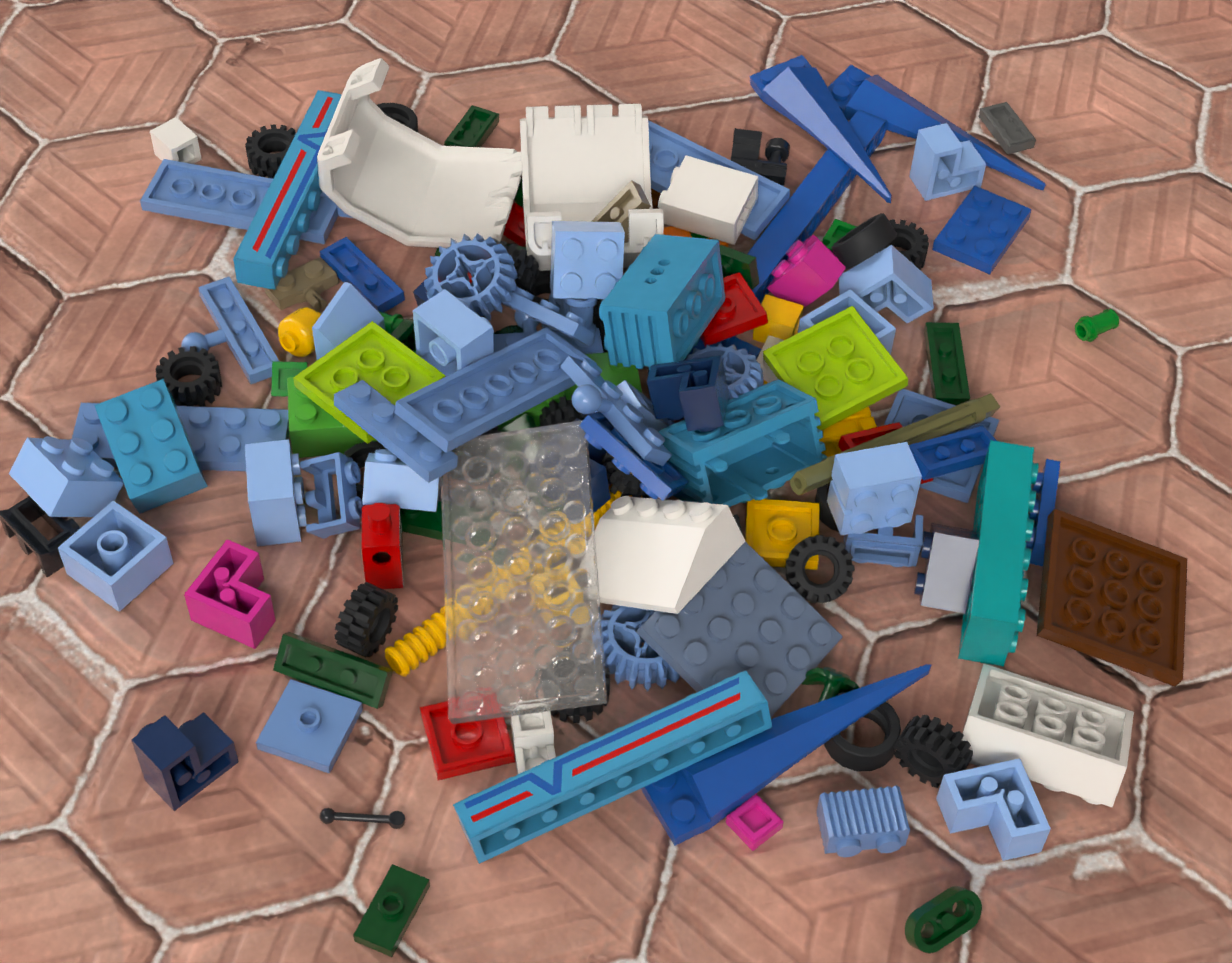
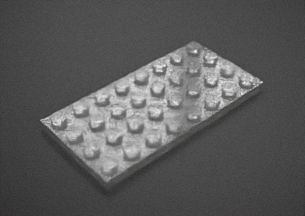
M583 420L478 436L451 450L458 456L457 467L441 476L448 718L452 724L607 703L588 441L584 437L586 432L579 427Z

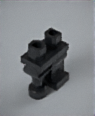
M735 128L731 161L785 187L787 164L783 162L789 157V143L782 138L770 139L765 147V157L769 161L759 160L762 132Z

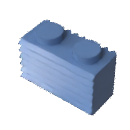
M899 786L871 788L869 790L864 788L860 791L856 789L854 791L847 790L837 793L830 792L829 794L824 792L819 796L816 813L825 854L837 853L840 857H852L859 854L861 850L877 849L880 853H892L899 850L901 846L906 845L910 828Z

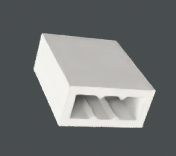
M686 155L680 167L676 166L674 168L670 181L671 184L668 190L662 191L658 201V208L663 209L664 224L735 245L758 199V176Z

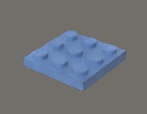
M901 389L897 393L884 425L900 422L905 427L955 407V405ZM988 417L984 421L963 430L983 425L994 437L999 419ZM983 464L934 477L933 481L920 484V488L968 503Z

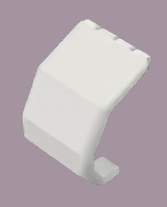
M382 58L358 67L347 81L318 152L317 162L321 190L345 214L406 246L432 248L442 246L448 248L451 246V238L458 243L462 241L464 234L473 240L477 233L483 236L484 240L491 237L499 244L520 184V176H522L521 152L507 148L442 146L386 116L370 99L371 93L381 90L389 70V65Z
M612 104L587 105V116H581L580 105L555 106V117H549L548 106L526 107V118L520 119L527 256L532 255L535 258L534 262H538V269L540 271L551 270L552 221L591 222L631 180L641 185L651 207L649 209L628 210L629 242L624 243L623 268H628L635 261L643 247L648 244L655 234L664 235L663 209H653L648 116L642 115L641 104H619L618 115L612 116Z

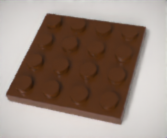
M1054 508L1047 518L1036 636L1176 687L1183 680L1187 558Z

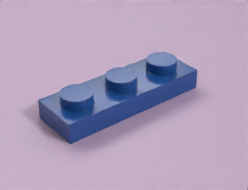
M347 237L319 251L320 257L335 271L337 277L343 283L352 284L377 311L384 313L405 301L404 291Z
M982 425L910 444L909 448L920 470L922 479L927 480L984 464L990 440H997Z
M1046 459L1042 473L1038 472L1035 485L1032 484V491H1036L1037 499L1035 500L1033 512H1029V519L1034 520L1030 542L1025 541L1026 548L1031 549L1029 564L1043 566L1047 518L1055 508L1060 461Z

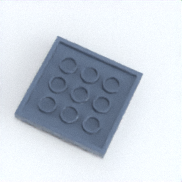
M746 542L741 545L678 614L655 611L636 631L696 692L746 670L768 701L770 717L774 715L807 678L805 676L806 672L816 668L843 638L832 625Z

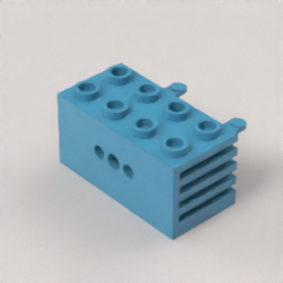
M655 234L648 244L643 247L635 261L629 265L628 270L616 282L614 288L600 304L599 316L604 323L605 330L604 347L608 351L610 365L617 366L618 363H622L623 367L636 365L638 369H643L644 366H647L650 370L652 365L684 361L693 346H697L699 337L725 301L719 240Z
M777 379L744 393L738 398L728 400L724 426L718 427L713 431H687L685 420L657 431L664 437L665 442L663 444L672 454L668 463L690 481L680 493L674 496L681 501L708 502L711 504L728 505L729 507L753 499L763 500L768 497L767 490L783 486L797 471L817 464L827 458L826 455L821 453L826 448L825 443L819 441V439L823 438L822 430L817 428V426L821 425L820 418L814 415V413L819 412L816 398Z

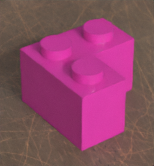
M813 234L804 242L797 240L787 250L786 255L789 258L781 261L771 274L774 276V279L767 289L775 297L804 305L805 308L835 285L846 269V266Z
M227 539L184 594L191 621L256 649L276 621L271 595L258 590V587L264 581L258 552Z

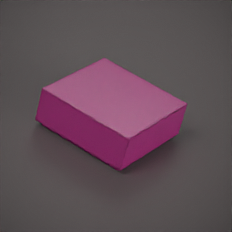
M757 794L726 816V824L752 851L780 831L784 823Z

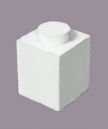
M176 117L150 130L154 153L160 160L168 159L195 164L202 160L197 135Z

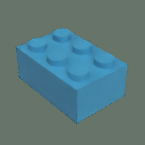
M164 379L94 405L128 496L139 514L208 487L172 394Z

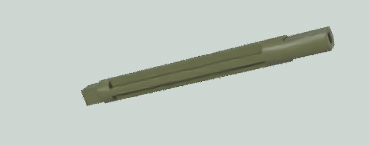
M990 393L838 454L907 442L910 445L956 433L993 416L1000 408V405ZM835 455L797 471L789 480L792 490L797 495H802L830 483L833 480L831 475Z

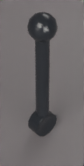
M324 808L319 815L321 821L325 824H330L334 820L388 823L394 829H400L405 824V815L401 811H394L390 815L334 812L332 808Z

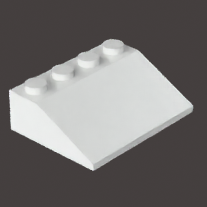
M622 496L613 501L611 508L600 518L575 580L584 592V601L678 614L741 547L745 539L728 505L681 500L662 501L661 499Z
M983 664L962 732L964 735L962 741H968L971 745L969 750H973L971 764L983 766L1020 758L1029 780L1040 783L1052 791H1064L1079 796L1091 804H1103L1113 807L1127 769L1134 712Z

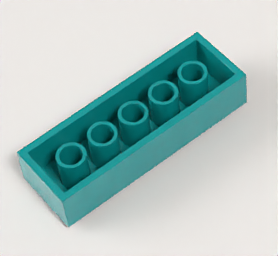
M990 440L977 487L973 530H975L980 541L966 614L963 613L958 659L1003 667L1008 652L1015 653L1018 632L1023 630L1026 610L1021 609V601H1025L1027 595L1028 579L1023 577L1024 571H1027L1029 567L1031 549L1026 548L1025 541L1030 542L1034 520L1029 519L1028 512L1032 513L1034 509L1036 491L1031 490V484L1035 485L1039 463L1033 462L1034 447Z

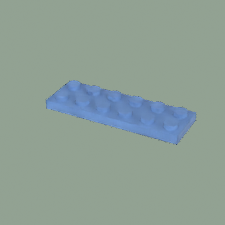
M648 120L652 189L660 193L663 190H668L674 168L676 166L680 167L686 155L758 176V199L741 231V234L753 240H756L790 198V189Z
M163 159L140 203L144 211L248 230L273 179ZM323 191L320 195L317 211H313L310 216L309 228L306 233H302L299 240L320 244L326 243L338 217V206Z
M546 327L396 401L394 413L447 453L574 386L575 382L560 366L568 356L582 361L585 358H590Z
M81 402L72 439L81 438L89 442L93 446V451L102 460L107 461L113 467H117L94 406L99 403ZM176 406L201 470L246 472L245 444L288 440L289 438L288 410Z

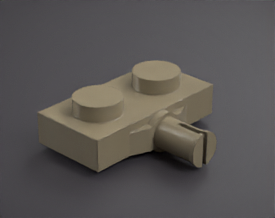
M319 257L288 271L285 278L281 277L275 290L264 288V290L280 310L297 303L309 302L315 311L320 312V308L324 310L327 306L326 300L320 294L339 283L335 271Z

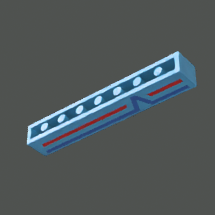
M317 91L233 258L237 283L275 290L281 277L285 278L287 275L289 260L292 255H296L299 248V239L302 233H306L309 228L310 216L319 207L322 190L319 186L317 156L342 94Z
M745 670L453 804L461 827L478 863L489 860L772 728L768 701Z

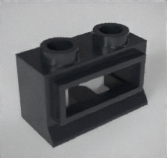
M30 496L7 510H0V520L5 534L9 538L16 535L20 547L25 554L29 555L32 552L36 554L42 572L46 577L64 567L58 547L80 529L75 520L70 518L65 521L62 517H49ZM40 517L58 533L57 536L49 541L32 524V522Z

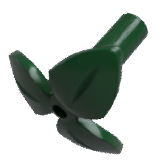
M817 667L807 671L805 675L807 678L801 683L802 685L825 686L818 702L838 696L841 692L847 693L860 688L857 683L850 680V676L829 667H824V669Z

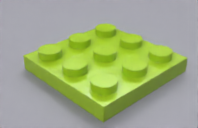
M853 306L763 351V359L777 379L816 398L819 412L814 413V415L820 418L821 425L817 426L820 430H824L908 386L906 374Z
M372 321L293 377L294 385L299 391L368 444L374 438L334 406L335 393L364 380L393 405H396V401L446 376Z

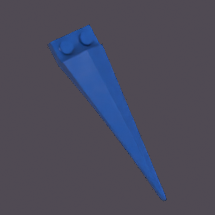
M803 55L750 76L751 87L765 104L790 119L818 140L861 177L887 203H891V193L817 68L812 67Z
M850 65L828 86L847 120H851L854 114L861 110L887 120L888 131L917 139L919 129L947 123L960 142L970 140L985 161L986 166L1036 189L1044 190L1046 186L1043 181L877 74L870 76L855 66Z
M932 664L920 666L771 719L772 728L641 788L674 846L711 829L762 788L828 740L928 675Z

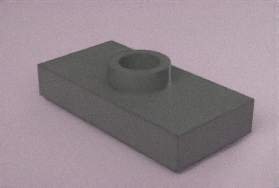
M1007 102L980 108L978 117L1007 155L1034 148L1035 137Z

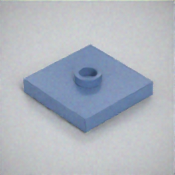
M290 679L256 741L257 749L330 774L363 710L362 702Z

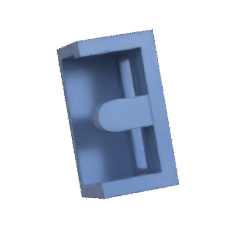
M340 452L300 461V469L314 475L315 490L305 492V501L308 506L317 509L319 524L312 523L306 525V531L325 539L331 535L360 529L359 518H362V507L364 505H362V500L357 496L356 483H359L361 479L357 463ZM333 474L337 476L341 519H336Z
M923 515L915 516L912 538L893 536V527L889 526L878 528L877 534L852 533L844 535L845 549L848 553H851L853 557L851 560L857 563H878L893 567L916 566L920 549L923 546Z

